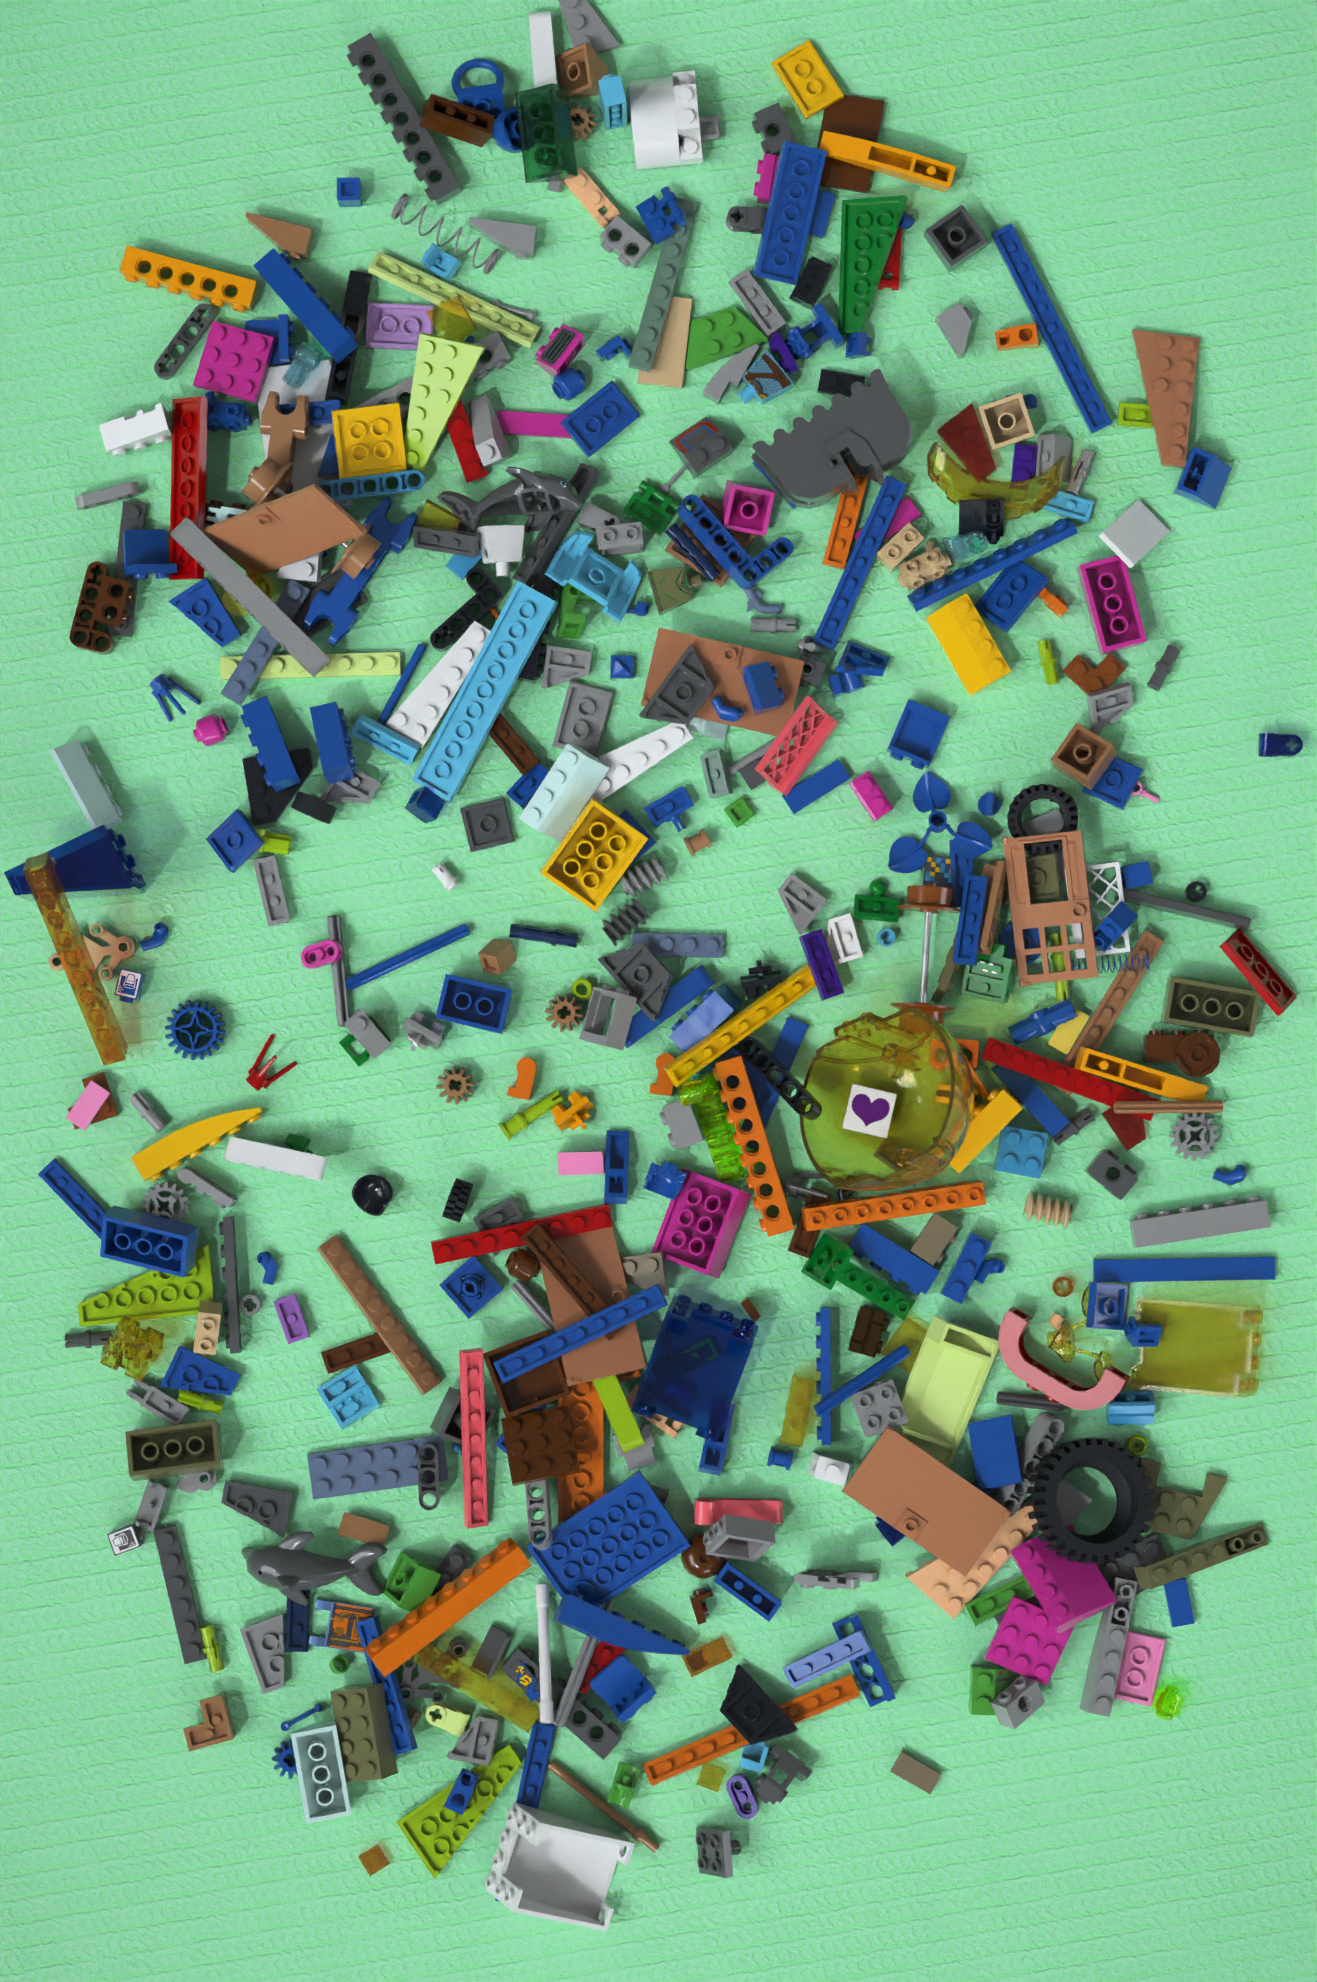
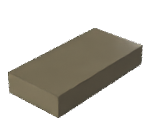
M903 1751L900 1752L890 1770L895 1775L931 1794L941 1776L940 1772Z

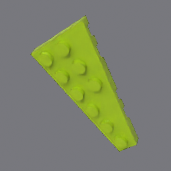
M427 333L419 334L404 440L407 468L420 471L425 470L436 448V444L444 432L450 416H452L486 346Z
M210 1245L196 1250L195 1267L185 1277L152 1270L79 1303L80 1327L198 1314L200 1300L215 1302Z
M510 1743L493 1754L491 1767L477 1765L470 1770L478 1774L479 1777L463 1815L444 1807L456 1782L455 1780L397 1820L396 1823L434 1879L522 1764L521 1759Z

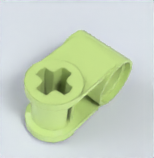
M431 1702L426 1708V1720L428 1723L456 1736H462L471 1716L462 1709L451 1707L441 1702ZM436 1708L439 1709V1714L441 1715H437L436 1718H433L431 1711H435Z

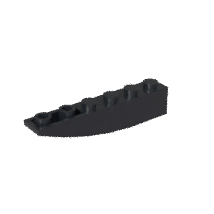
M350 270L341 319L343 320L341 325L343 328L348 326L356 335L354 341L359 345L372 275ZM358 347L341 362L337 363L334 359L332 360L325 401L341 400L342 405H347Z
M556 547L545 562L532 586V589L549 598L552 597L553 590L558 588V583L545 575L554 555L559 549ZM551 621L547 622L517 680L535 683L536 678L541 677L543 665H539L540 656H545L547 643H544L543 639L544 634H549Z

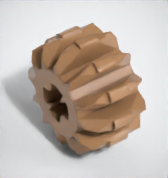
M578 103V108L576 109L573 104H570V111L563 109L562 114L565 117L559 118V123L563 124L560 127V131L566 132L565 137L567 139L574 135V142H578V136H581L582 140L586 141V133L592 136L594 134L592 128L597 127V122L593 121L596 118V114L590 113L591 108L589 106L583 110L582 103ZM576 119H581L580 126H575Z
M565 994L564 1001H561V997L556 995L558 1003L555 1004L552 1000H549L548 1003L554 1008L545 1009V1012L553 1013L552 1016L546 1018V1021L555 1019L556 1021L551 1027L554 1029L560 1023V1032L564 1031L565 1024H567L568 1030L572 1031L571 1022L577 1026L580 1025L579 1021L574 1018L575 1016L583 1017L582 1013H576V1010L581 1009L582 1005L573 1006L577 1001L576 997L572 998L569 1003V994ZM568 1007L567 1011H571L570 1016L568 1015L565 1019H561V1015H558V1010Z
M453 1066L452 1075L445 1069L444 1073L447 1078L438 1077L440 1081H444V1085H437V1089H445L439 1096L444 1097L446 1094H449L446 1099L447 1103L451 1102L453 1096L455 1097L456 1105L460 1103L459 1096L467 1102L468 1098L465 1096V1092L473 1095L474 1092L467 1088L468 1086H475V1082L467 1083L472 1074L469 1073L463 1077L465 1068H461L459 1074H457V1067ZM452 1080L461 1081L462 1085H459V1087L462 1088L459 1091L450 1089Z

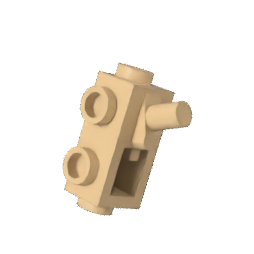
M927 541L925 553L897 565L900 572L897 578L902 588L907 587L908 591L922 588L923 584L933 579L942 578L944 574L949 572L948 567L952 564L947 553L942 554L939 547L935 548L933 541Z

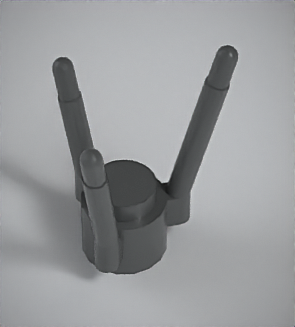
M795 1172L794 1176H787L784 1192L790 1193L789 1196L804 1202L806 1197L801 1195L803 1192L827 1198L828 1194L804 1187L805 1181L801 1179H827L829 1174H802Z

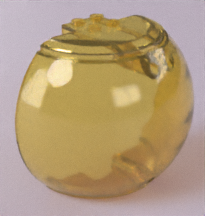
M916 1007L903 1009L885 1018L877 1016L872 1012H866L854 1020L844 1021L842 1025L835 1027L834 1033L837 1039L824 1044L816 1051L817 1056L812 1060L803 1085L822 1107L821 1115L815 1120H808L800 1115L803 1143L810 1161L816 1170L828 1182L834 1184V1187L854 1191H880L901 1188L922 1182L942 1172L958 1153L967 1137L974 1111L975 1096L972 1074L958 1042L940 1022ZM852 1084L897 1094L887 1139L842 1129ZM811 1103L807 1105L805 1112L809 1111Z

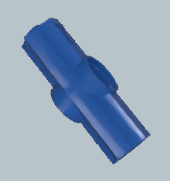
M1067 999L1050 1008H1043L1029 1015V1018L1008 1027V1030L1017 1046L1031 1038L1040 1037L1052 1032L1057 1026L1075 1019L1078 1015L1070 999Z

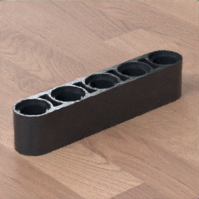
M747 1036L739 1042L738 1050L796 1113L808 1120H815L821 1115L822 1107L820 1103L761 1041L752 1036ZM754 1044V1049L749 1052L750 1047ZM768 1059V1064L763 1067L764 1061ZM782 1074V1079L777 1082L778 1076ZM797 1089L796 1094L791 1097L792 1091ZM811 1103L809 1111L805 1112L807 1105Z

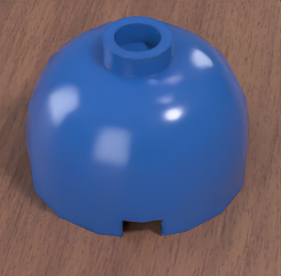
M520 106L506 109L497 116L493 124L494 140L502 150L509 153H520L531 149L535 145L533 143L535 136L538 135L536 121L532 114L523 111Z

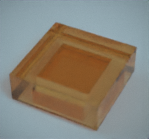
M379 1844L374 1845L358 1856L369 1876L390 1864Z

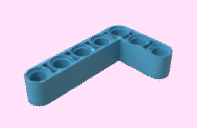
M406 470L318 482L316 485L319 487L328 485L331 489L329 496L337 503V500L418 490L423 487L425 478L418 470ZM413 473L417 474L420 478L417 486H411L408 483V477ZM390 476H394L398 481L394 489H389L386 486V480ZM367 479H372L375 482V489L371 492H367L363 488V484ZM344 482H350L353 486V491L349 495H344L341 492V486Z

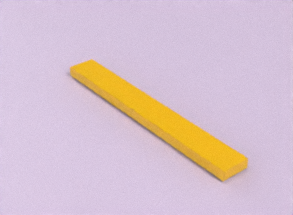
M804 965L663 1067L673 1085L676 1087L681 1085L816 987L809 965Z

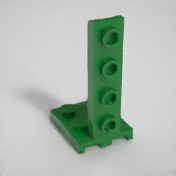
M823 1233L801 1272L829 1290L838 1281L904 1320L915 1301L849 1262L854 1251Z

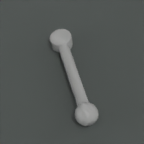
M497 300L491 302L492 305L498 308L525 315L529 319L533 320L536 317L534 311L527 312L499 304Z
M685 465L667 484L661 485V492L668 493L669 487L687 469Z

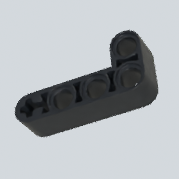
M472 568L466 574L467 584L475 595L431 634L430 642L436 651L444 652L459 640L474 621L479 623L491 610L500 604L502 595L499 587L481 568ZM480 574L483 577L481 583H471L472 575ZM493 590L497 592L496 600L488 601L485 598L488 591ZM473 605L481 608L477 616H471L468 613L469 608ZM456 620L464 623V627L460 631H455L451 627L452 623ZM448 628L454 637L451 638L450 635H447L444 639L446 642L444 645L441 643L436 644V638L438 636L443 638L447 634L445 629Z

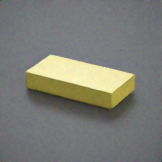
M1075 1008L1078 1017L1057 1026L1047 1043L1065 1055H1068L1090 1017Z

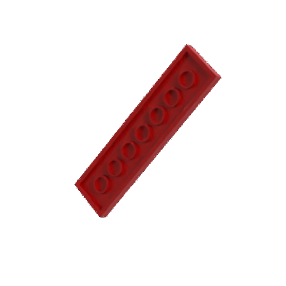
M207 397L173 399L170 533L186 517L201 531L206 525ZM170 535L169 564H177V573L169 574V580L204 579L205 569Z

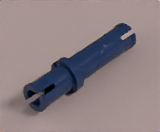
M676 523L672 524L665 531L678 546L677 549L680 552L682 551L709 582H712L721 573L692 542L693 539L688 537Z
M512 923L509 938L545 942L551 944V946L564 945L576 948L579 934L559 931L556 928L550 930Z

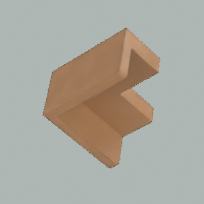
M225 1692L201 1699L199 1702L205 1722L183 1729L189 1751L234 1739L236 1732Z

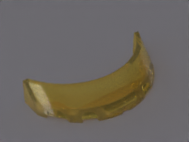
M933 442L927 455L928 476L932 482H936L946 493V498L954 504L959 503V500L1004 498V520L1018 519L1022 515L1040 511L1044 505L1057 495L1061 487L1066 456L1061 455L1055 465L1035 478L1019 482H1000L969 472L951 459L938 442Z

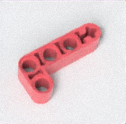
M695 1498L694 1524L713 1525L724 1514L774 1522V1524L783 1523V1500Z

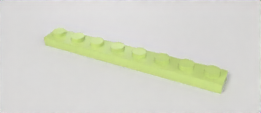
M378 251L369 266V273L487 329L498 332V334L528 348L532 346L539 333V326Z
M401 653L326 654L330 662L315 677L308 673L291 655H272L258 679L401 676ZM243 656L220 657L221 680H229Z

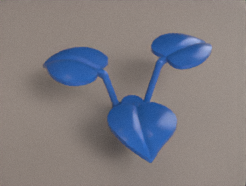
M927 771L919 779L913 793V803L916 809L922 813L929 812L930 810L932 812L929 815V828H927L919 844L912 837L898 838L892 844L888 867L894 872L912 873L925 865L927 853L921 847L925 844L931 832L941 833L947 829L952 836H955L952 841L954 852L964 859L976 858L992 849L989 835L978 824L968 821L962 822L958 825L957 833L947 824L945 813L938 810L946 808L951 798L950 790L943 781L935 777L930 771Z

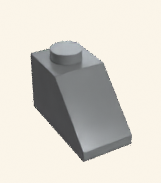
M960 302L938 315L935 320L958 359L963 357L971 325L970 319L972 318L966 306L962 307Z
M362 1009L343 1023L374 1059L392 1045Z

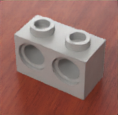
M617 215L600 234V241L602 242L600 245L609 253L613 251L619 256L618 260L626 267L630 265L635 269L651 250V243ZM617 232L622 237L619 241H612L609 236ZM634 246L639 249V252L632 256L627 253V249Z

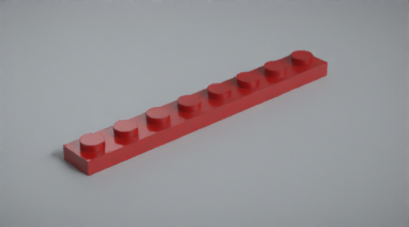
M990 1037L987 1039L981 1059L1112 1108L1115 1101H1159L1158 1099ZM1129 1113L1151 1121L1154 1113Z
M595 1205L430 1241L435 1265L527 1245L521 1236L537 1222L552 1239L612 1227L609 1205Z

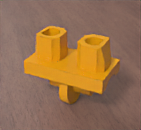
M574 1091L568 1097L573 1106L565 1110L561 1104H558L551 1109L555 1118L553 1121L562 1132L569 1126L572 1130H575L578 1126L585 1130L587 1126L584 1122L590 1118L587 1112L594 1108L586 1096H583L578 1091Z

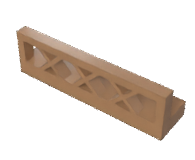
M997 861L996 866H984L983 876L989 878L978 954L991 955L1007 879L1004 861Z

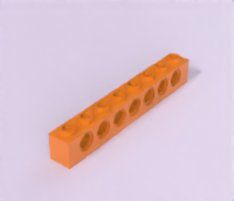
M742 1054L715 1062L716 1067L712 1068L715 1080L721 1081L723 1089L719 1090L722 1102H727L729 1111H726L729 1125L734 1124L736 1132L732 1134L736 1146H741L743 1154H740L739 1157L742 1167H747L749 1172L746 1180L749 1189H754L756 1197L752 1198L756 1211L760 1210L762 1214V1219H759L762 1232L767 1231L768 1237L793 1230L795 1229ZM730 1075L737 1076L739 1084L736 1087H730L726 1082L727 1077ZM736 1097H742L745 1099L746 1105L741 1109L736 1108L733 1105V1100ZM742 1119H750L753 1123L752 1128L743 1130L740 1127ZM750 1140L757 1141L759 1149L755 1152L749 1151L746 1147L747 1142ZM756 1162L765 1164L766 1170L763 1173L754 1171L753 1165ZM762 1184H770L773 1191L768 1195L762 1194L759 1189ZM768 1206H777L779 1213L776 1216L768 1215L766 1212Z
M976 1179L801 1206L804 1229L806 1231H814L986 1205L983 1182Z

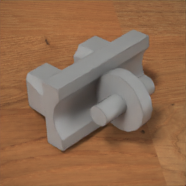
M416 1011L410 1018H406L402 1031L408 1033L406 1040L413 1043L411 1046L412 1051H415L418 1046L426 1050L428 1045L437 1050L441 1044L445 1027L434 1022L430 1030L422 1026L426 1020L425 1015Z

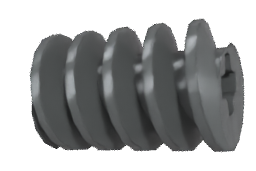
M635 898L631 899L633 906L627 903L624 904L625 912L617 909L618 917L610 914L611 922L605 919L602 920L604 926L602 929L615 946L617 945L616 937L623 941V932L631 935V926L638 930L637 922L639 921L645 925V916L650 918L643 906Z

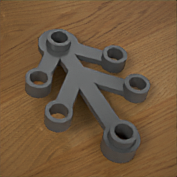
M462 1638L452 1639L449 1643V1650L430 1666V1654L434 1651L433 1643L428 1644L431 1646L429 1650L421 1649L419 1674L413 1680H411L412 1669L416 1666L415 1657L412 1656L410 1658L413 1660L412 1664L406 1665L405 1662L403 1663L402 1681L399 1682L401 1693L403 1690H409L408 1695H402L404 1703L411 1702L415 1697L431 1698L434 1702H441L444 1699V1692L440 1687L432 1689L418 1688L424 1682L449 1684L452 1688L461 1686L462 1678L459 1673L438 1674L437 1672L455 1657L461 1658L465 1656L468 1648ZM456 1647H462L461 1652H455ZM457 1677L459 1680L457 1683H452V1678ZM435 1692H441L439 1697L433 1696Z

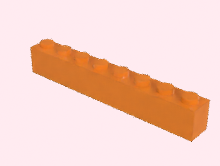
M511 1538L502 1541L493 1551L482 1556L477 1563L464 1570L452 1582L444 1585L439 1592L427 1598L422 1605L410 1611L401 1621L390 1626L378 1638L373 1639L364 1648L365 1652L382 1675L386 1677L524 1572L531 1564Z

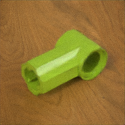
M254 828L265 842L256 851L257 853L270 852L289 855L292 836L269 833L267 830Z

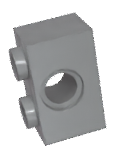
M1020 1676L1008 1688L999 1693L991 1702L999 1724L1015 1730L1045 1703V1700L1036 1680Z

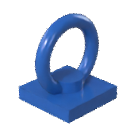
M472 59L464 62L455 70L451 85L455 95L458 97V103L494 115V119L505 111L502 93L505 77L503 71L496 63L487 59ZM473 68H486L496 78V83L469 88H461L460 85L462 76Z

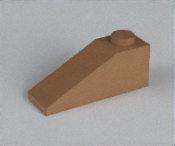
M246 212L245 217L247 221L282 252L287 254L288 258L300 261L301 258L307 259L314 234L312 228Z

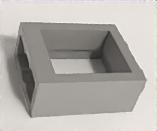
M603 985L602 989L593 987L579 1039L623 1051L637 998L629 996L630 991L607 985ZM612 998H615L616 1002L607 1035L602 1036Z
M724 1514L704 1534L703 1544L705 1545L706 1554L756 1562L775 1544L774 1522Z

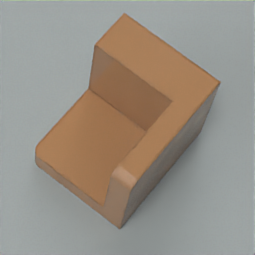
M492 939L478 953L483 971L487 973L502 975L516 961L511 941Z

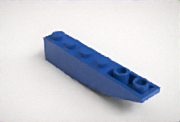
M572 1592L571 1595H563L553 1620L613 1646L655 1654L689 1655L690 1650L684 1648L686 1644L675 1639L672 1642L664 1639L665 1634L656 1630L649 1632L644 1629V1624L635 1620L630 1623L624 1620L625 1616L616 1611L609 1613L604 1610L605 1606L594 1601L591 1604L583 1601L584 1596Z

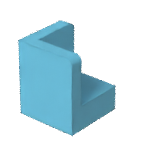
M761 1742L745 1746L739 1766L761 1773L769 1744Z

